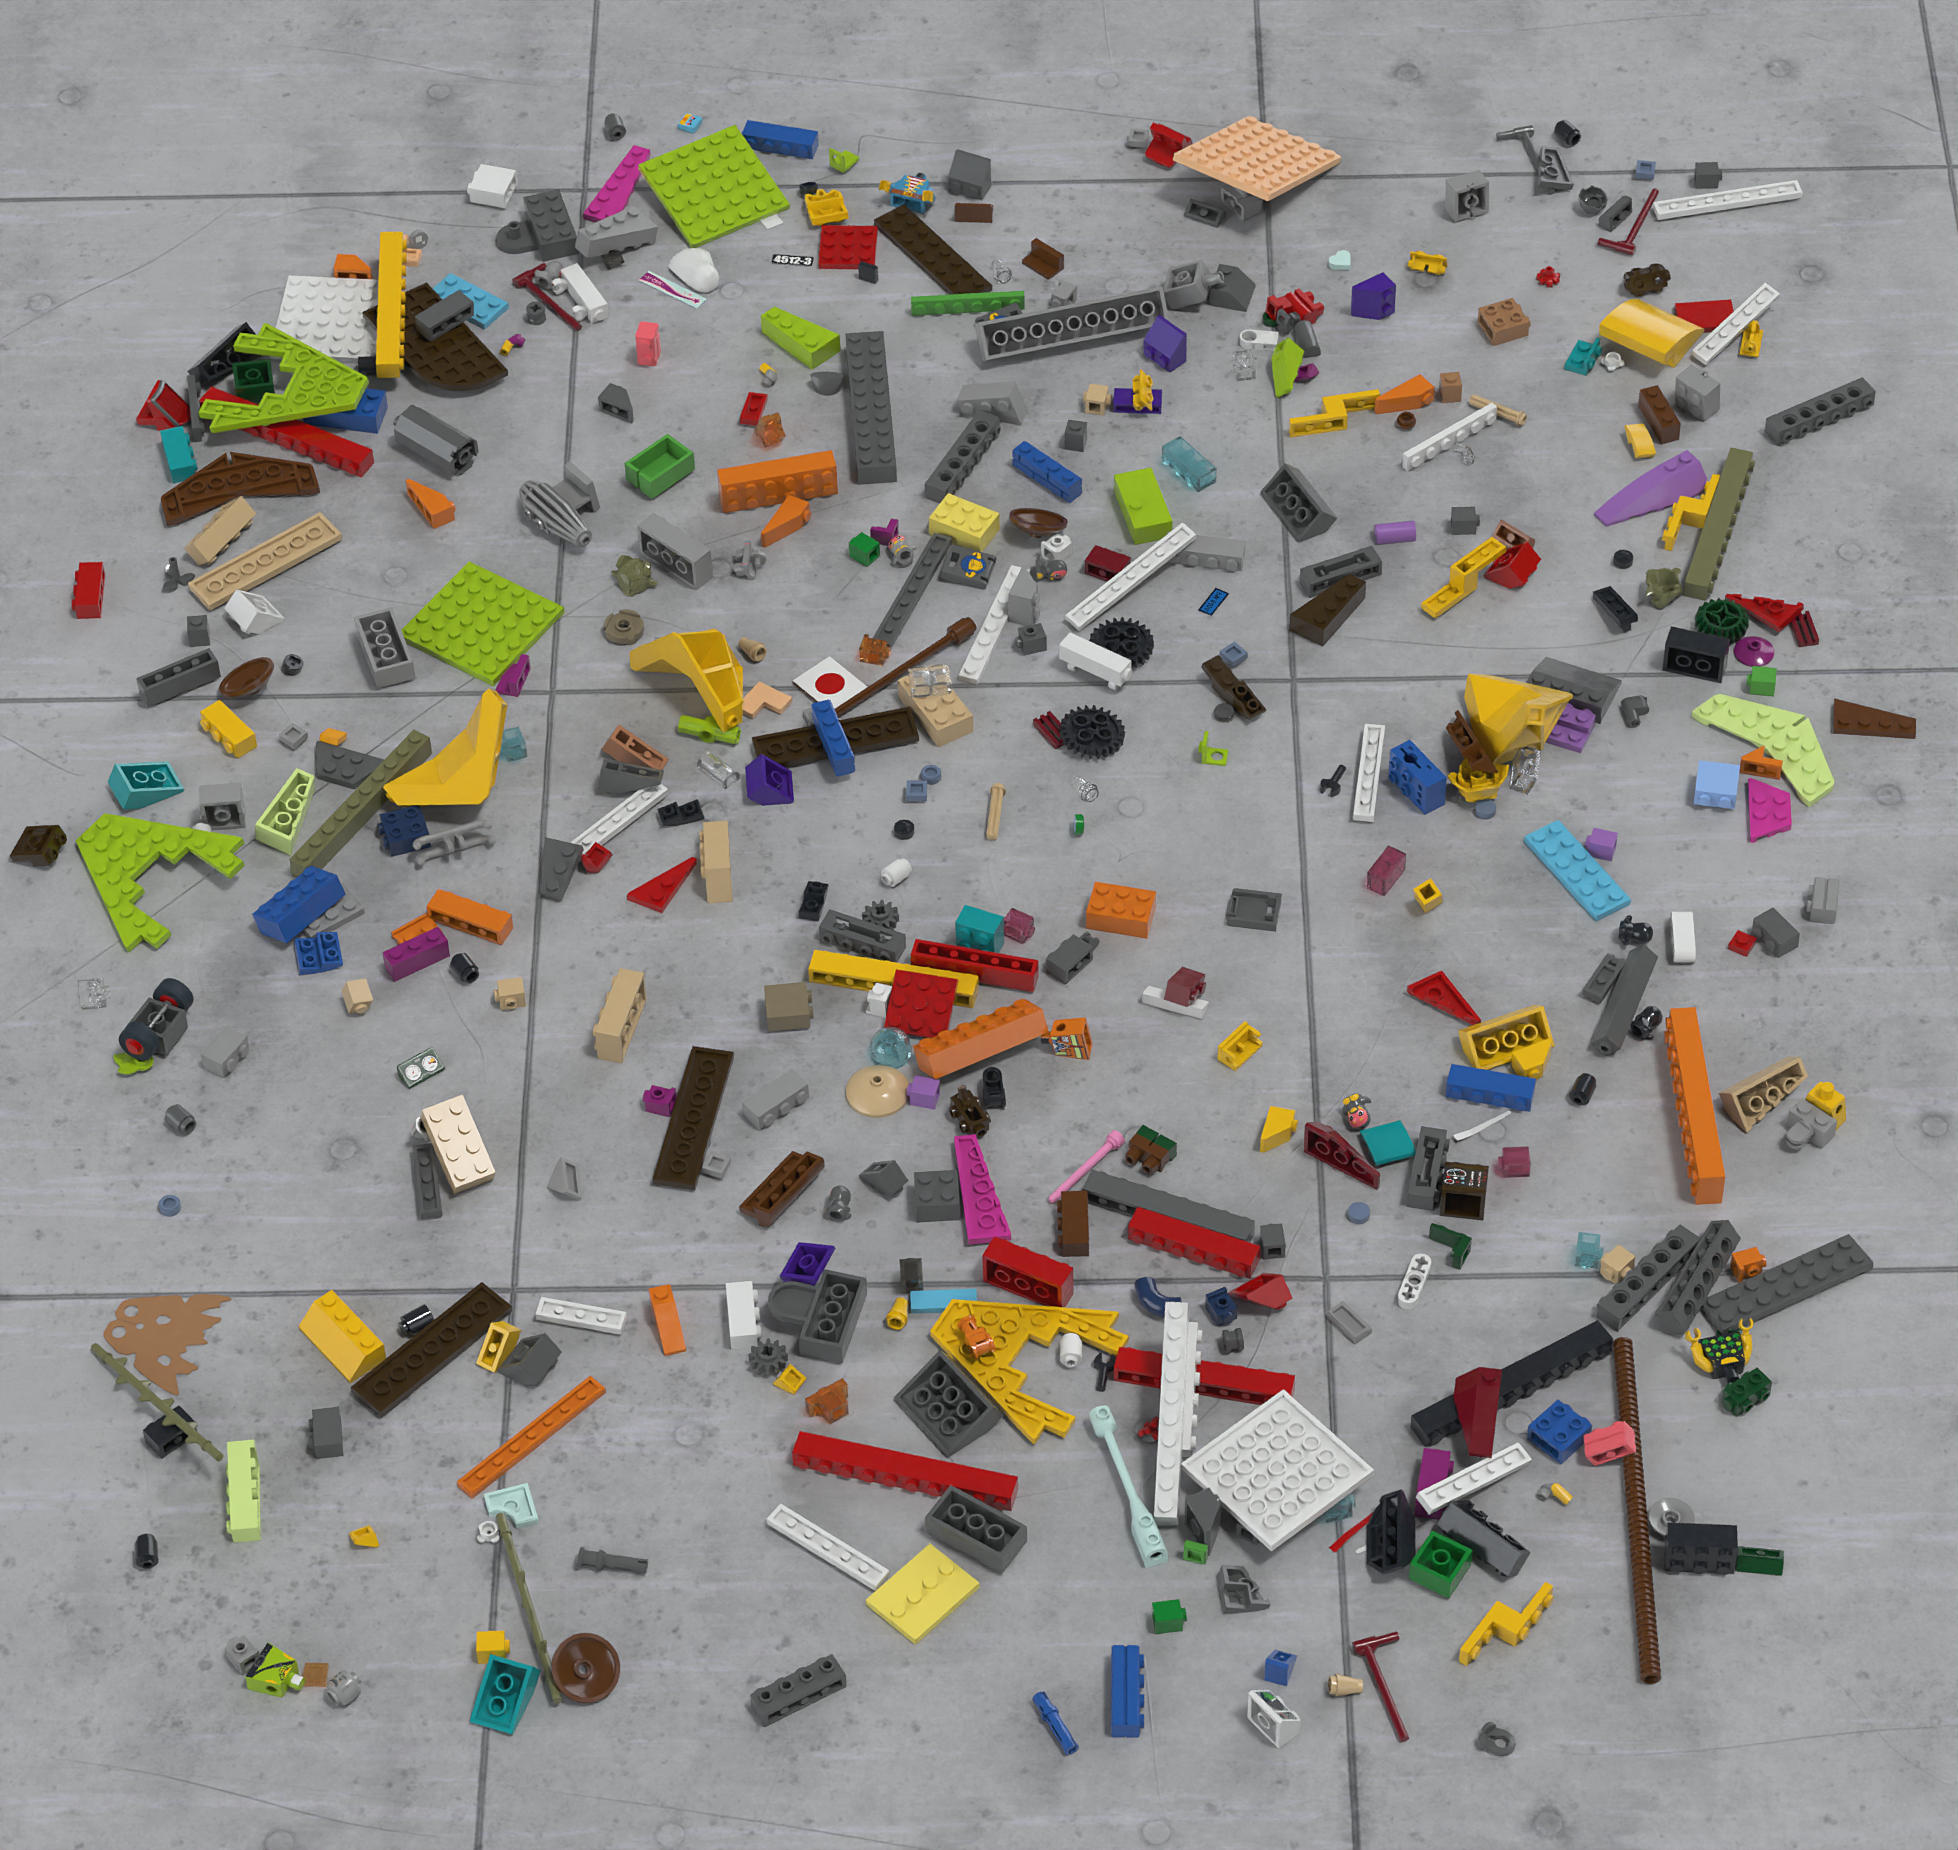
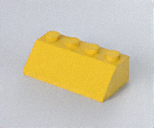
M1534 1004L1458 1030L1464 1053L1473 1068L1487 1070L1511 1062L1512 1052L1549 1038L1552 1040V1047H1555L1544 1006Z
M333 1290L312 1303L298 1326L303 1334L350 1383L386 1359L384 1344Z

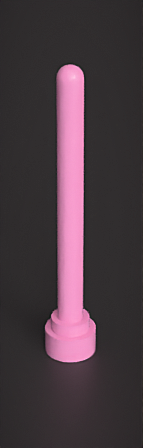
M1116 1130L1109 1133L1105 1144L1049 1196V1202L1055 1203L1061 1198V1191H1068L1111 1149H1119L1125 1143L1124 1137Z

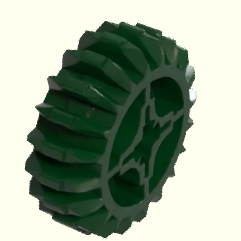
M1719 597L1717 601L1710 599L1709 603L1704 602L1702 606H1699L1695 614V629L1698 632L1728 638L1731 644L1735 640L1740 641L1749 628V617L1746 609L1742 608L1741 604H1736L1735 600L1730 602L1727 598L1721 600Z

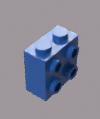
M1557 1399L1528 1425L1527 1439L1558 1463L1562 1464L1584 1444V1435L1592 1432V1424L1587 1418L1581 1417L1573 1411L1571 1406Z

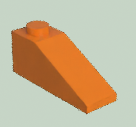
M1419 374L1375 398L1374 412L1376 414L1419 409L1434 401L1435 387Z
M411 479L405 480L407 494L434 529L455 520V505L444 494Z
M788 495L762 530V547L766 548L801 529L805 522H808L811 518L809 502Z
M667 1284L649 1288L650 1305L664 1355L668 1356L686 1352L671 1285Z

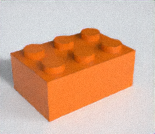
M1095 881L1086 911V929L1148 939L1156 910V891Z

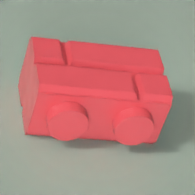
M642 321L639 323L635 335L638 364L656 366L661 353L659 324Z
M1617 1421L1612 1426L1603 1429L1596 1428L1591 1433L1584 1435L1586 1458L1594 1466L1635 1453L1636 1445L1633 1429L1625 1421Z

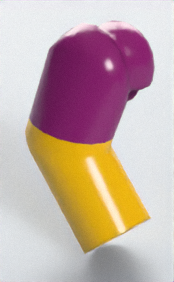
M515 334L508 338L502 345L500 354L507 356L515 344L521 347L525 342V338L521 334Z

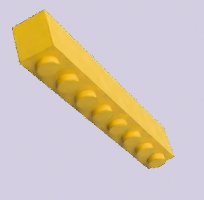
M814 950L808 968L809 982L868 992L872 990L876 983L893 986L896 969L958 979L959 983L954 1005L974 1008L979 990V978L976 975L828 951Z

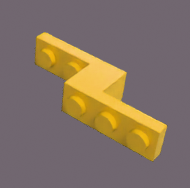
M1379 389L1322 397V414L1289 418L1290 438L1347 430V413L1375 409V398L1380 396Z
M1712 474L1710 481H1706L1704 488L1706 494H1702L1701 499L1680 495L1678 503L1674 502L1672 508L1673 516H1669L1668 530H1664L1662 541H1665V550H1673L1681 524L1703 529L1720 480V475Z
M1490 537L1450 566L1449 583L1421 603V609L1436 619L1477 589L1478 572L1506 552V546L1495 538Z
M1545 1582L1522 1613L1496 1601L1460 1648L1459 1662L1467 1666L1472 1659L1476 1660L1483 1644H1488L1493 1635L1516 1647L1520 1640L1524 1641L1529 1634V1628L1532 1624L1536 1625L1539 1622L1544 1608L1548 1609L1554 1600V1596H1552L1553 1586Z

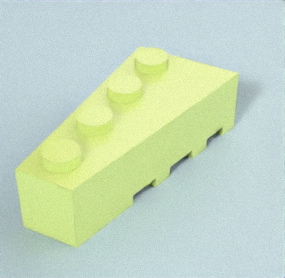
M296 768L256 822V840L292 855L315 791V776Z
M255 1441L227 1442L228 1464H226L227 1478H229V1483H226V1491L229 1501L226 1502L227 1515H230V1520H227V1533L232 1534L233 1543L261 1540L260 1464Z

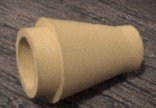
M742 637L738 642L739 648L751 660L761 661L766 656L767 649L763 643L746 637Z
M1336 1673L1334 1676L1329 1675L1328 1694H1333L1334 1697L1362 1693L1363 1680Z

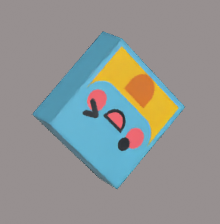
M685 113L678 123V129L695 133L702 124V117Z

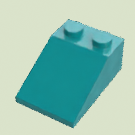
M169 761L115 764L107 781L123 810L142 809L184 792V787Z
M490 1654L469 1722L513 1735L534 1694L541 1670L527 1664Z

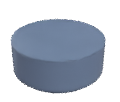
M936 765L923 767L921 770V780L927 781L929 785L938 783L941 780V769Z
M1490 799L1479 800L1476 803V815L1482 819L1494 817L1496 814V804Z
M175 1195L162 1197L159 1201L161 1214L167 1217L177 1215L181 1210L180 1199Z
M1363 1202L1351 1204L1348 1209L1350 1221L1355 1224L1366 1223L1370 1218L1369 1206Z

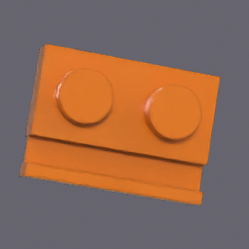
M425 913L392 931L391 935L399 945L438 927V925Z

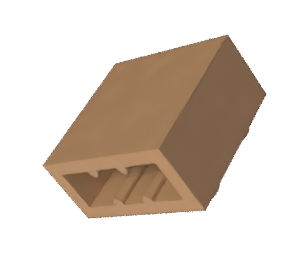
M1513 298L1478 308L1477 322L1494 346L1528 336L1529 327L1531 326L1530 319L1524 315L1521 306Z

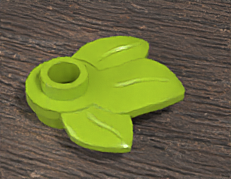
M127 1053L113 1055L115 1063L120 1066L117 1071L121 1074H133L138 1070L145 1071L154 1064L152 1056L148 1060L142 1061L131 1057Z

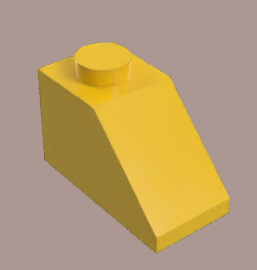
M1549 1038L1512 1052L1511 1066L1518 1076L1535 1078L1536 1080L1542 1077L1551 1056L1552 1040Z
M1270 1106L1260 1139V1152L1265 1153L1290 1141L1292 1132L1296 1133L1298 1128L1295 1110Z
M505 1321L491 1323L476 1364L496 1373L499 1366L516 1347L522 1330Z

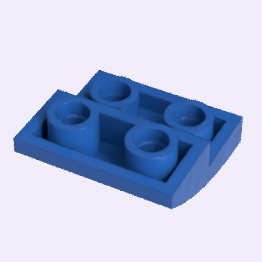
M316 932L315 938H295L294 948L299 975L322 973L343 966L337 932Z

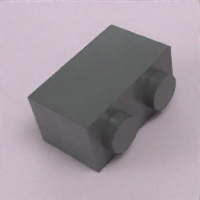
M1774 907L1753 919V935L1760 939L1767 949L1778 958L1798 947L1800 933Z
M339 1407L313 1409L312 1419H308L309 1431L313 1432L314 1436L310 1437L311 1451L315 1450L317 1459L344 1456Z

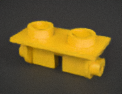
M1410 251L1411 260L1408 261V267L1411 270L1424 272L1425 266H1429L1428 273L1445 274L1448 262L1444 256L1440 254L1429 255L1422 251Z
M1751 321L1748 328L1744 330L1739 355L1759 357L1763 330H1760L1758 321Z
M1140 369V375H1135L1132 380L1134 393L1133 407L1138 411L1142 410L1143 407H1147L1151 411L1153 401L1151 386L1153 382L1151 377Z

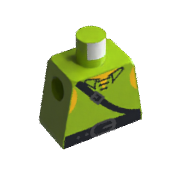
M268 1642L245 1676L249 1690L277 1697H283L290 1687L300 1691L305 1684V1678L298 1675L297 1661Z

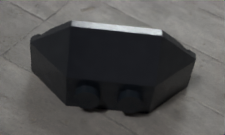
M1402 1489L1382 1495L1379 1500L1380 1504L1374 1510L1367 1524V1565L1383 1575L1405 1568L1416 1555V1521Z

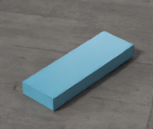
M977 1289L910 1291L911 1314L941 1313L952 1299L977 1301Z

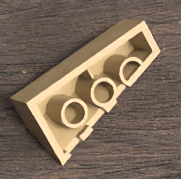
M242 496L222 505L220 511L212 516V520L203 526L202 530L204 532L201 531L196 534L184 549L199 566L205 563L211 564L217 558L216 554L224 551L229 546L228 542L236 539L241 534L240 530L242 528L245 529L253 522L252 518L256 515V512Z
M1787 1056L1721 1091L1719 1095L1727 1114L1745 1133H1748L1757 1121L1762 1120L1772 1107H1776L1781 1102L1780 1100L1786 1094H1790L1808 1075L1801 1057Z

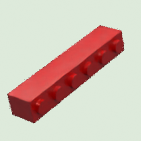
M915 939L911 951V965L976 975L979 978V983L1034 992L1039 977V960Z
M1137 1207L1128 1225V1240L1153 1247L1156 1250L1172 1253L1178 1257L1193 1260L1196 1263H1203L1218 1270H1225L1240 1277L1251 1279L1260 1260L1259 1245Z

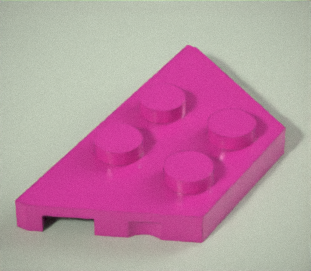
M1748 778L1750 843L1757 842V838L1765 835L1769 838L1779 832L1783 833L1791 830L1790 793L1753 778Z

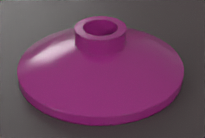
M1749 636L1740 639L1736 643L1734 655L1740 663L1746 666L1762 667L1769 664L1774 658V647L1764 638Z

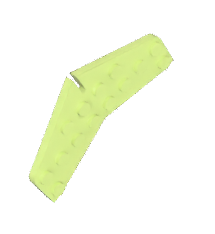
M1723 694L1714 695L1692 711V717L1698 722L1707 726L1710 724L1715 725L1754 743L1759 748L1765 746L1764 752L1773 759L1783 760L1782 772L1796 789V795L1808 807L1833 790V776L1809 718L1805 720V715Z

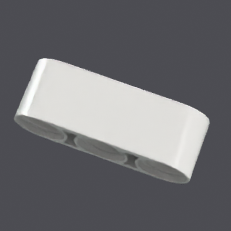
M1671 911L1670 928L1673 963H1695L1696 947L1693 912Z

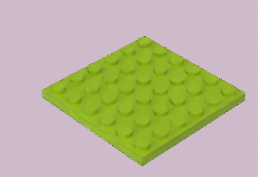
M736 125L638 164L639 171L691 248L700 247L757 223L760 220L790 209V203Z
M469 561L401 631L407 644L494 686L512 664L518 662L521 654H525L565 613L563 606Z

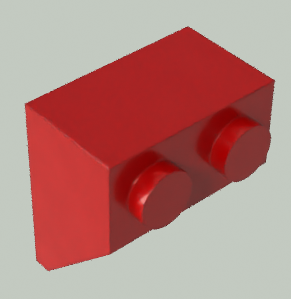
M1525 542L1506 549L1503 555L1492 562L1483 577L1509 589L1516 586L1522 587L1528 582L1530 574L1536 571L1541 558L1531 545Z

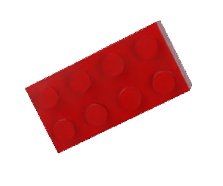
M996 1236L993 1237L982 1255L983 1282L1043 1306L1066 1307L1074 1294L1073 1267L1067 1263L1058 1262L1047 1255L1038 1254L1026 1247L1018 1246Z

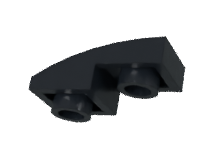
M698 799L681 806L674 802L658 809L663 826L684 825L705 819Z
M808 881L804 891V900L799 910V918L820 920L829 884Z

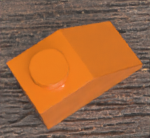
M337 254L333 269L335 278L373 279L371 268L357 255Z

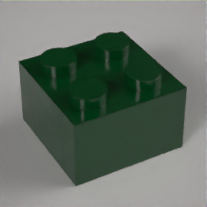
M270 359L232 363L237 397L260 404L265 392L275 394Z

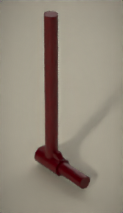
M1656 188L1652 189L1625 241L1615 242L1599 238L1598 245L1633 256L1636 251L1633 241L1649 213L1659 190Z
M545 263L530 271L527 270L512 279L515 287L526 286L576 331L581 330L582 325L532 282L536 270H545L547 266Z
M1398 1632L1353 1641L1352 1646L1355 1654L1365 1655L1400 1741H1408L1409 1736L1374 1655L1378 1646L1400 1640Z

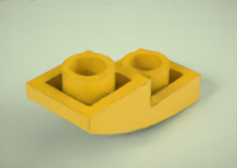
M1643 423L1624 426L1628 443L1633 446L1635 458H1647L1656 455L1651 436Z

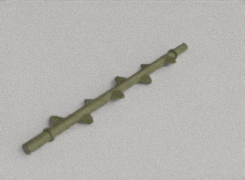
M94 1343L91 1346V1350L102 1359V1362L108 1364L119 1374L115 1381L117 1385L129 1383L141 1394L138 1398L140 1402H151L166 1416L162 1422L163 1426L176 1424L188 1435L185 1440L187 1444L197 1443L203 1451H206L216 1461L223 1459L224 1455L212 1445V1442L206 1440L195 1430L198 1426L197 1422H186L171 1409L174 1403L173 1398L161 1400L148 1389L151 1384L149 1380L139 1381L124 1367L128 1361L126 1357L114 1359L113 1355L106 1352L99 1344Z
M498 1513L496 1518L501 1531L500 1536L503 1538L522 1599V1608L525 1609L542 1663L543 1677L546 1678V1684L549 1686L553 1702L560 1703L562 1696L553 1681L547 1641L544 1640L525 1581V1571H522L512 1539V1531L509 1529L505 1513Z

